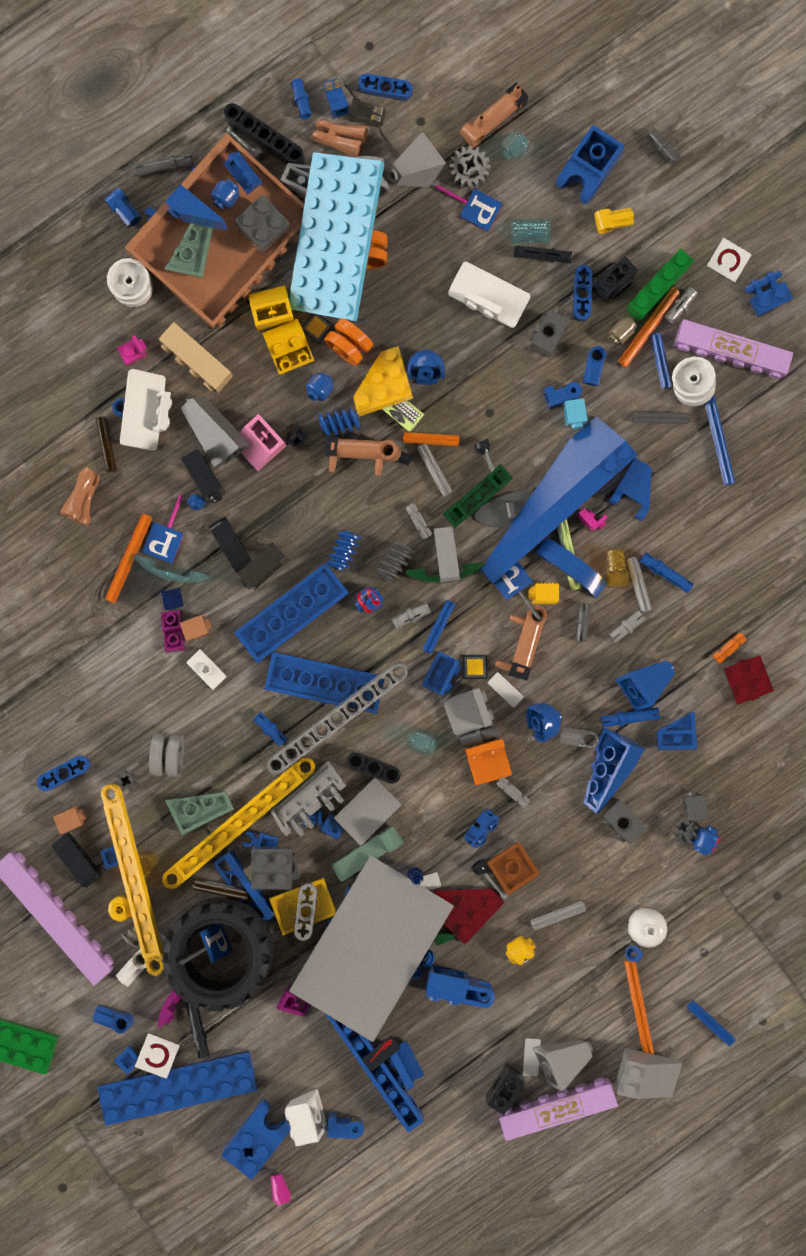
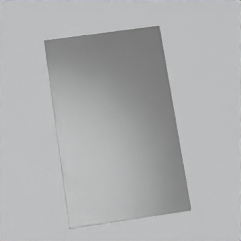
M370 855L289 992L373 1042L454 906Z

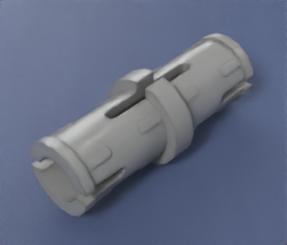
M688 287L686 292L680 299H676L674 306L664 316L665 320L670 324H674L682 312L687 311L688 305L697 297L698 293L693 288Z
M424 602L411 610L410 608L407 609L403 614L391 619L396 629L410 622H416L417 619L430 614L431 611L427 603Z
M637 610L626 621L623 620L621 625L609 633L608 636L613 638L612 641L616 644L625 635L631 634L633 629L646 619Z

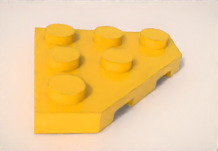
M399 346L380 352L353 396L359 417L413 399Z

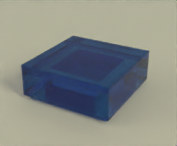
M181 588L161 591L165 611L184 607Z

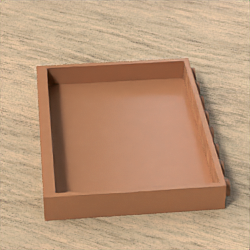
M228 133L222 137L181 183L183 187L218 214L227 226L226 230L213 228L203 279L165 271L164 269L167 263L170 262L176 247L178 248L183 235L190 223L184 222L179 217L177 219L168 212L169 207L166 202L124 247L130 256L142 263L149 273L213 330L216 326L220 328L226 321L224 317L229 312L232 314L239 306L237 304L241 298L244 300L251 293L249 289L253 284L257 286L264 278L262 274L266 270L270 271L275 266L277 257L285 255L289 249L287 246L299 239L305 205ZM232 152L234 154L239 152L262 181V184L248 195L223 164L228 160V156ZM226 179H229L239 187L240 197L231 209L223 208L221 210L213 204L214 199L211 196V192L220 180L226 181ZM264 194L286 218L290 226L261 255L236 228L235 219Z

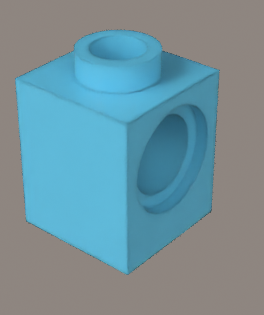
M584 398L565 401L563 409L566 427H571L572 429L582 428L587 422Z

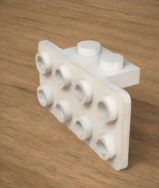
M468 262L462 264L448 291L450 297L466 304L468 308L478 310L487 318L495 319L511 328L516 326L530 299L529 293Z
M136 369L128 371L120 435L121 445L150 451L157 449L159 432L166 431L169 426L168 411L172 405L171 393L164 391L166 381L164 376Z

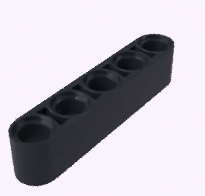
M230 103L224 108L227 124L285 164L304 165V152L300 146L239 105ZM233 113L238 114L234 118L229 117ZM247 124H253L251 128H245ZM263 134L269 135L266 139L260 138ZM282 144L284 148L276 149V146ZM299 155L300 158L297 160H293L292 156Z

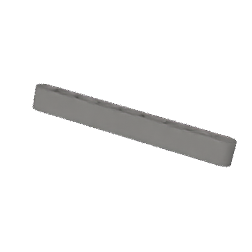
M401 661L393 663L270 757L267 763L269 772L272 774L283 772L402 682L408 674L407 665ZM402 667L405 672L403 675L398 676L394 673V669ZM382 678L387 679L389 685L381 687L378 681ZM370 690L374 696L371 699H367L363 696V692ZM355 702L358 705V709L350 710L348 703ZM338 713L343 717V720L336 722L332 716ZM324 725L327 728V732L320 733L317 727ZM302 738H311L312 744H304ZM287 749H295L297 755L290 756L287 753ZM279 760L282 766L276 768L273 766L272 761Z

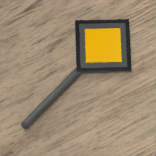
M312 313L303 324L302 329L305 334L319 344L330 329L335 327L336 323L329 322L322 315ZM363 319V320H357V322H356V321H349V322H351L352 324H362V323H367V320H366V319Z
M463 655V677L439 701V704H442L466 679H488L487 655Z

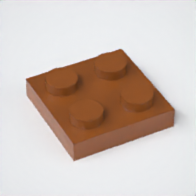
M519 841L487 861V864L507 895L540 875Z

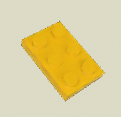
M324 877L310 882L317 888L313 924L333 917L337 912ZM301 886L269 898L282 935L295 930ZM307 887L306 890H303L306 893L305 901L301 899V902L313 904V901H309V896L314 894V892L310 890V887ZM303 906L300 909V913L307 917L311 915V909L308 906ZM311 920L303 921L302 928L306 927V922L310 923Z

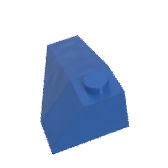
M604 728L596 743L595 751H597L595 762H592L591 768H593L591 780L588 781L584 804L599 814L635 768L645 748L630 738Z

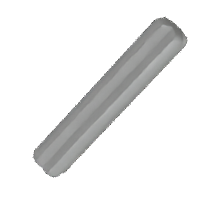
M427 444L420 445L417 450L443 496L449 495L452 489Z
M638 558L627 559V564L642 613L651 611L652 608Z
M583 901L532 919V928L538 930L586 911Z

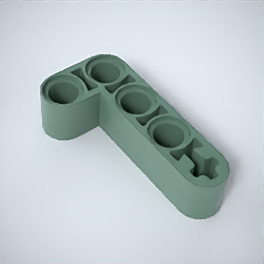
M392 824L330 866L342 882L363 869L370 855L378 859L385 853L397 849L404 843V840Z

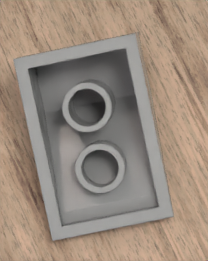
M625 1048L615 1081L617 1095L634 1099L672 1097L682 1067V1061Z

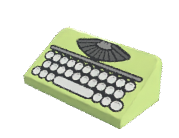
M408 400L383 408L387 414L408 431L413 430L424 416Z

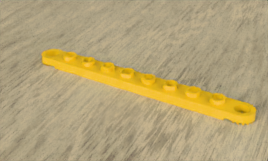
M308 757L298 760L168 869L162 877L163 885L169 889H175L312 775L315 771L314 761ZM302 762L310 763L311 770L309 772L301 771L300 765ZM169 874L176 875L178 879L176 884H170L167 881Z
M108 784L102 788L101 797L104 803L109 830L141 953L145 960V968H147L149 974L157 976L164 972V952L121 788L116 784ZM109 789L114 790L116 794L114 799L108 796ZM153 960H157V962L159 961V970L153 968Z

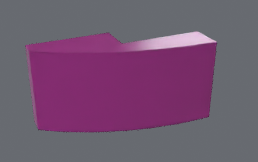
M181 611L161 612L165 652L185 651L184 634L180 625L182 622Z
M174 990L169 994L161 1009L157 1025L159 1028L164 1024L168 1026L175 1018L173 1013L176 1008L174 1006L182 996H178Z

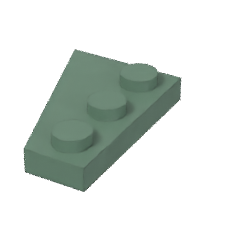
M190 223L178 248L176 247L170 262L164 268L165 271L203 279L213 228Z
M227 792L165 800L181 835L235 809Z

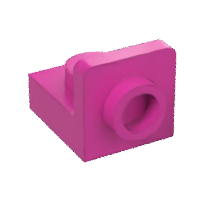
M133 335V339L117 347L127 366L147 356L145 352L147 347L143 339H138L136 335Z
M585 508L576 515L591 532L595 529L599 531L606 524L604 520L608 517L605 514L596 521L594 513Z

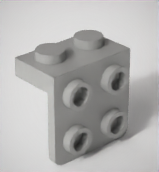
M476 688L448 698L443 702L452 730L456 736L493 725L491 720H494L491 708L487 709L485 702L488 699L484 690L481 691L480 688Z

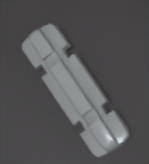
M413 503L407 506L406 510L411 515L417 530H420L421 537L423 539L430 537L432 533L426 527L427 524L420 512L417 511L416 505Z
M502 777L499 779L497 785L504 789L511 798L518 801L520 806L525 808L529 804L530 800L525 795L523 796V793L511 783L509 784L506 778Z

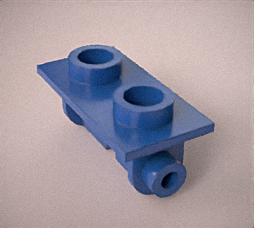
M232 152L228 156V160L223 163L247 195L262 184V181L239 152L235 154Z
M489 809L483 810L476 820L481 826L477 828L475 825H472L465 834L464 840L469 844L471 843V846L476 849L481 847L487 840L486 836L498 826L497 821L500 818Z

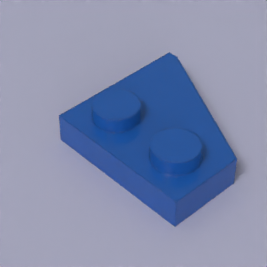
M691 712L656 731L657 751L697 749L695 712Z

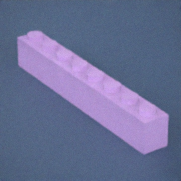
M10 852L0 861V878L92 985L95 986L116 967L113 964L114 960L110 955L104 954L98 941L91 939L86 927L78 924L75 920L76 916L70 910L67 911L65 909L63 901L58 896L52 894L50 886L45 881L42 882L40 880L38 872L33 867L27 865L25 857L20 852Z

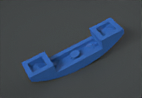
M548 537L535 552L548 563H552L582 586L581 588L595 598L599 596L607 585V582L590 566Z

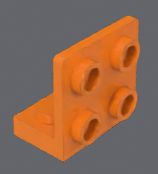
M502 738L465 748L475 785L512 775Z

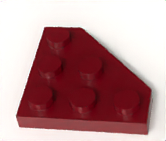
M491 888L436 889L433 892L454 906L444 925L464 944L505 903Z

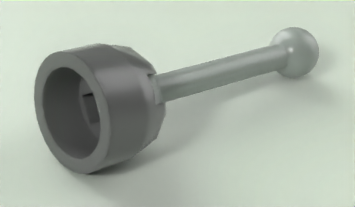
M232 126L227 127V132L232 134L248 150L251 156L258 162L263 158L264 152L256 146L250 147L234 131Z

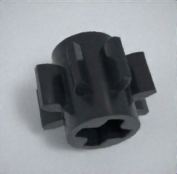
M297 423L287 425L286 431H283L286 445L290 444L293 448L303 445V440L307 439L304 426L300 427Z

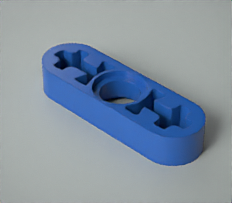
M368 73L363 74L359 78V89L364 94L400 101H407L412 97V85L406 80ZM366 81H370L368 87L364 86V83H366ZM383 83H388L391 89L384 92L380 86ZM394 85H396V93H393ZM403 87L407 88L405 94H402L401 90H403Z
M587 265L579 266L574 274L573 316L577 321L584 322L591 314L592 270ZM581 271H585L587 275L584 284H581L582 276L578 275L581 274ZM579 289H585L588 292V296L580 298L577 292ZM581 303H585L583 310L587 312L583 317L580 313H577L581 308Z
M77 756L40 775L37 779V786L42 791L52 790L87 772L90 769L91 762L86 756ZM78 760L85 761L84 769L80 767L73 771L72 767L79 764ZM61 768H66L69 771V776L66 779L59 776ZM44 777L46 779L55 777L56 779L49 783V787L42 783L45 781Z

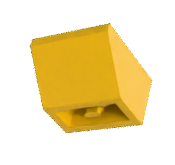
M285 285L249 294L251 310L258 332L275 328L294 320Z
M298 319L262 333L279 375L314 361Z

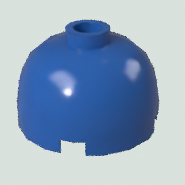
M430 349L421 350L413 354L409 359L407 377L409 380L415 379L416 383L420 385L437 384L439 379L443 380L445 377V363L436 352Z
M536 703L529 706L530 709L526 710V721L529 730L533 727L535 732L533 737L538 742H545L555 737L561 727L562 716L560 712L547 703Z

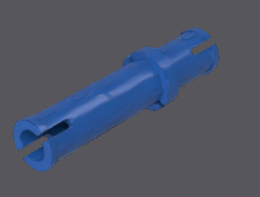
M645 552L639 561L650 568L655 575L659 574L685 593H688L694 585L693 582L665 565L664 561H659L648 552Z
M658 707L626 713L620 711L617 714L601 716V720H603L601 725L603 728L616 725L622 727L629 723L659 720L660 715L657 713H660Z

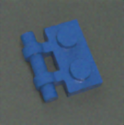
M780 270L774 273L769 272L764 278L760 280L755 279L744 287L747 294L752 291L755 294L749 301L758 317L793 299L786 283L783 282L778 285L776 282L777 279L782 277ZM768 284L770 289L763 292L761 287Z

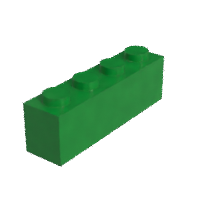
M680 248L629 303L626 311L640 322L687 272L695 260Z

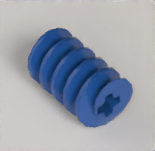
M351 407L348 408V413L341 409V415L335 410L333 417H331L329 412H326L325 419L319 414L323 435L326 433L327 436H331V431L338 435L339 429L344 434L346 427H348L350 432H353L354 425L360 430L357 411H353Z
M343 530L344 532H338V536L341 539L335 540L339 547H332L336 554L329 555L333 561H327L326 564L346 572L344 568L351 567L347 561L354 560L349 555L356 554V551L352 548L359 547L355 540H362V538L352 532Z

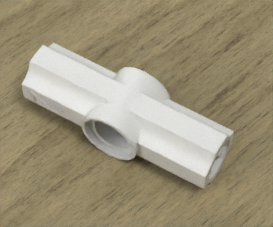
M159 933L162 948H164L166 938ZM141 949L116 974L118 980L127 987L145 969L146 964L138 961V955L142 954Z

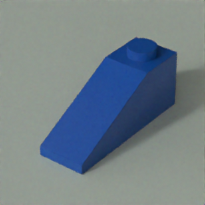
M182 185L165 201L169 207L168 212L176 219L179 217L184 222L221 230L227 229L224 220Z

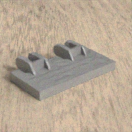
M327 761L269 811L286 836L293 831L290 827L292 824L295 831L302 837L305 833L300 825L304 822L310 829L314 826L308 815L311 816L323 806L320 800L322 799L327 808L333 811L335 808L330 799L334 797L338 802L342 803L344 800L336 787L341 791L346 787V784L333 765Z

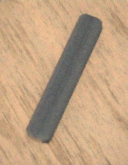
M635 412L633 414V422L688 424L690 422V414Z

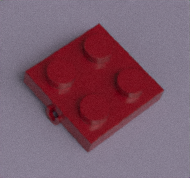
M760 655L747 660H738L736 664L723 668L736 704L749 700L754 701L759 699L760 696L774 691Z

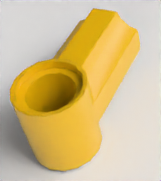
M631 208L614 211L603 209L594 213L599 234L611 232L615 228L633 226L634 214Z

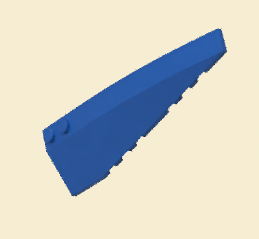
M596 416L567 442L489 556L481 571L494 584L627 466L638 454L620 435Z

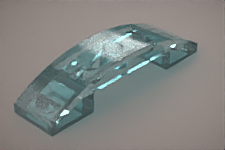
M139 555L134 556V559L147 571L172 582L198 584L211 581V576L191 570L189 577H184L156 569L157 561Z

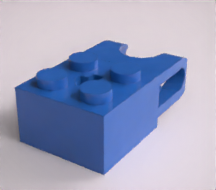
M592 125L557 177L556 186L560 189H565L571 182H580L584 186L580 195V202L587 205L623 155L624 144Z
M435 965L429 967L425 993L430 1000L440 1001L442 999L447 1000L452 1005L458 1006L462 1003L482 1008H489L493 1005L495 995L490 982L468 977V973Z
M266 1099L261 1100L226 1144L221 1154L224 1159L251 1180L291 1129L290 1122L286 1118L279 1124L274 1125L267 1121L265 1115L269 1110L270 1102Z

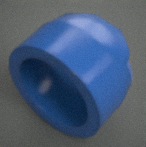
M629 946L625 955L629 961L639 962L643 953L640 948Z

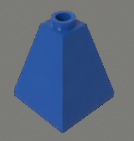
M663 661L617 677L615 680L634 709L638 711L655 704L674 676V666L669 661Z

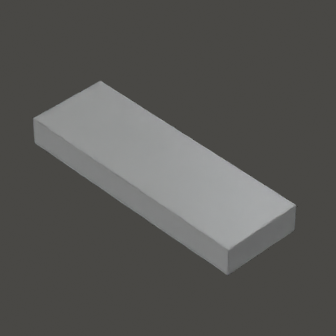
M453 527L434 529L440 581L460 580Z

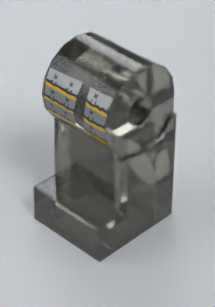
M353 97L349 111V121L381 128L383 127L387 111L381 106L361 102V99Z

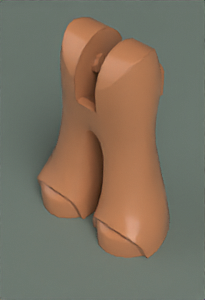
M326 120L316 121L315 129L317 130L313 131L311 140L337 149L349 157L362 156L363 144L366 143L368 137V126L342 125Z
M85 467L79 473L76 486L59 513L71 521L88 526L91 521V500L99 483L100 476L90 468Z

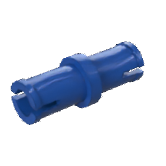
M297 78L291 82L295 94L294 101L298 105L300 118L305 120L312 116L308 103L309 96L305 92L303 80Z
M262 711L253 719L264 731V734L268 735L279 747L288 739L276 727L277 724L275 722L272 723Z

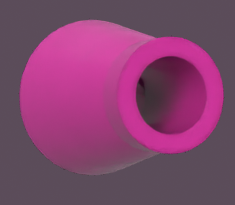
M282 1173L272 1175V1197L276 1206L291 1201L290 1196L292 1194L283 1179Z

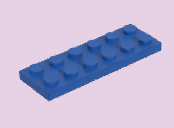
M324 563L234 633L255 661L259 663L349 593L328 565Z
M272 652L264 690L338 706L377 675ZM384 678L378 681V684L381 687H383L385 680ZM370 690L363 692V696L367 699H371L374 696ZM380 698L363 711L377 714ZM355 702L348 703V708L357 710L358 705Z

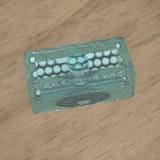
M549 219L511 220L513 244L550 242Z

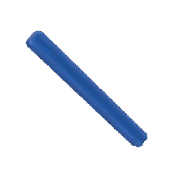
M713 395L705 403L723 482L724 485H731L735 483V478L715 396Z

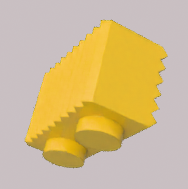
M537 582L529 588L528 599L532 600V604H556L559 602V584H539Z

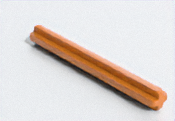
M672 287L619 358L618 363L626 368L679 297V290Z
M147 514L141 515L105 599L109 602H116L149 528L152 517Z
M626 960L624 963L642 1051L654 1054L636 962Z

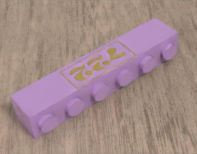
M685 319L679 325L673 345L678 347L680 351L696 352L697 356H709L720 363L729 362L736 368H749L753 373H765L773 379H780L787 375L794 353Z
M597 1078L594 1080V1083L587 1085L586 1083L578 1084L574 1089L559 1090L557 1094L551 1096L542 1095L538 1100L532 1102L530 1100L523 1101L519 1106L509 1108L505 1115L498 1112V1117L505 1140L508 1141L615 1108L618 1105L609 1079Z

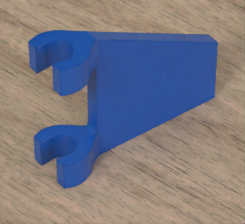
M634 458L617 489L611 496L609 503L615 506L622 494L641 505L634 518L642 521L650 507L651 467Z

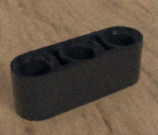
M226 517L208 526L236 573L253 564Z
M353 752L347 759L348 766L351 769L381 781L394 784L400 779L401 773L398 767L361 752ZM359 756L362 760L359 766L352 765L351 757ZM377 763L380 767L379 771L372 773L369 770V764ZM391 769L396 770L398 773L397 778L389 779L386 775L387 771Z
M69 832L52 844L55 853L82 887L87 888L102 876L98 867Z

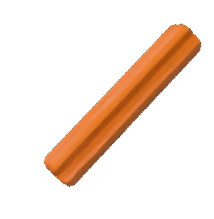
M404 432L403 442L458 446L459 436Z

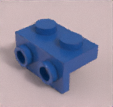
M438 651L422 686L442 696L444 693L448 694L452 686L450 680L452 676H457L461 668L458 665L460 661Z
M405 1040L399 1043L401 1048L389 1057L388 1060L392 1068L396 1067L399 1073L397 1078L401 1086L405 1085L406 1089L409 1090L414 1087V1081L423 1077L424 1073L408 1041Z

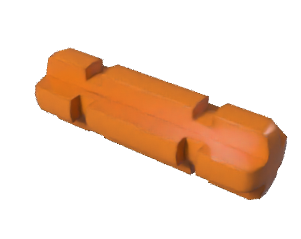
M742 633L734 636V639L725 644L720 649V652L717 651L713 655L717 663H722L726 659L725 657L730 656L739 648V645H742L747 640Z

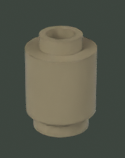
M629 317L620 319L608 332L609 340L614 345H622L635 332L634 329L637 327L635 322Z

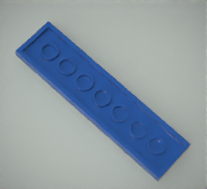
M250 1050L171 1068L167 1079L149 1073L102 1084L97 1089L105 1126L257 1091L258 1086Z

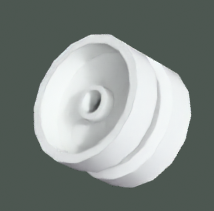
M132 258L121 259L115 262L109 269L107 285L121 304L128 307H139L151 298L154 290L153 280L146 267L138 260Z
M690 357L679 362L673 370L674 393L683 404L688 406L703 405L714 395L716 376L714 367L709 361L702 357Z

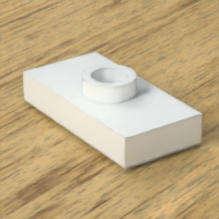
M201 649L186 662L212 690L227 677Z

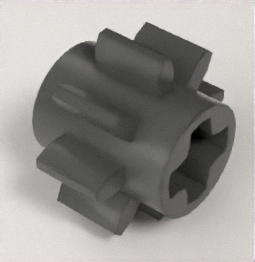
M122 769V775H116L119 778L116 785L122 787V792L126 788L131 792L133 791V785L139 786L136 778L140 776L133 774L134 769H131L128 773L126 769ZM129 776L131 783L125 784L126 780L124 778Z
M683 820L675 826L677 832L674 835L681 844H692L694 839H698L696 833L699 828L693 821Z

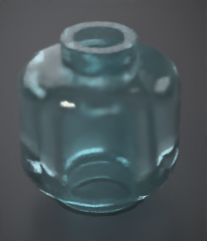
M520 131L517 133L511 132L501 143L504 149L502 154L509 161L511 159L518 161L528 151L529 140Z
M419 728L414 733H410L408 743H410L412 752L428 756L434 753L438 740L434 733Z

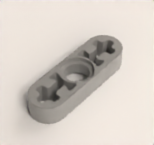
M310 882L304 883L299 890L294 930L295 936L299 940L309 939L313 931L317 888ZM307 887H310V890L314 892V894L309 896V901H313V904L301 902V899L304 901L306 899V893L303 890H306ZM303 906L310 907L311 915L307 917L301 915L300 909ZM311 920L310 923L306 922V930H309V932H306L305 936L301 935L298 929L302 928L303 921Z

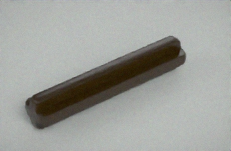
M101 416L96 418L105 469L108 473L117 471L107 418Z
M195 879L193 882V889L240 900H247L249 897V893L244 888L201 879Z

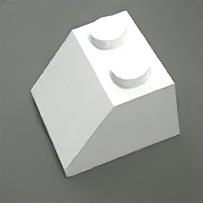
M318 1089L291 1100L286 1106L285 1117L290 1122V1134L296 1146L318 1142L328 1128Z

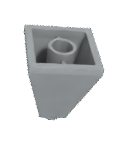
M421 133L392 164L387 174L389 180L394 182L396 186L430 187L446 162L426 135Z
M582 1040L533 1047L547 1084L560 1091H563L592 1058L591 1053L593 1052L591 1044L588 1041Z

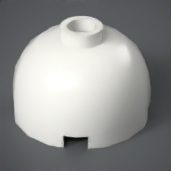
M640 908L630 916L628 933L638 945L647 948L655 947L666 938L667 923L663 915L657 910Z

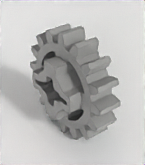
M469 145L468 150L462 147L461 153L457 150L455 151V157H451L452 164L449 165V170H452L450 176L455 177V184L460 181L461 188L466 184L468 189L473 184L478 188V182L484 184V178L489 177L488 171H490L491 167L488 164L489 157L484 158L485 151L479 153V147L472 150L471 145ZM472 162H473L472 167H471V168L468 170V172H467V168H469V166H471V164H472Z

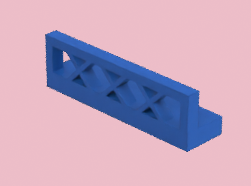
M233 850L213 863L227 885L234 886L232 877L236 875L242 883L240 888L246 889L253 899V903L245 902L244 900H241V903L249 904L254 909L259 907L264 915L262 918L265 921L275 915L272 905L260 889H251V882L243 871L245 867ZM226 860L231 867V872L224 871L219 863Z

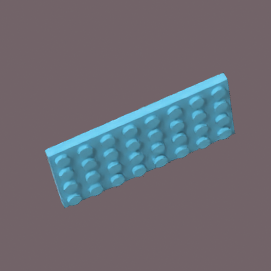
M313 152L289 296L291 310L340 319L344 318L357 322L384 162Z

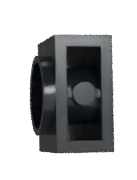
M625 256L595 281L592 290L603 303L610 298L613 300L633 283V278L638 270Z
M506 1063L486 1094L487 1105L500 1114L505 1115L507 1110L515 1105L523 1091L525 1084L523 1073Z

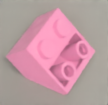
M259 414L244 426L240 432L250 444L241 453L257 471L262 469L286 447L285 442Z

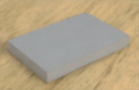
M373 778L333 819L361 846L401 804L376 778Z

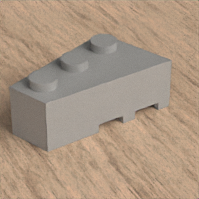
M288 163L280 182L293 194L305 199L311 166Z

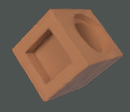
M203 615L180 623L186 641H192L211 634L209 629H212L211 623Z
M79 806L53 817L60 835L86 824V814Z

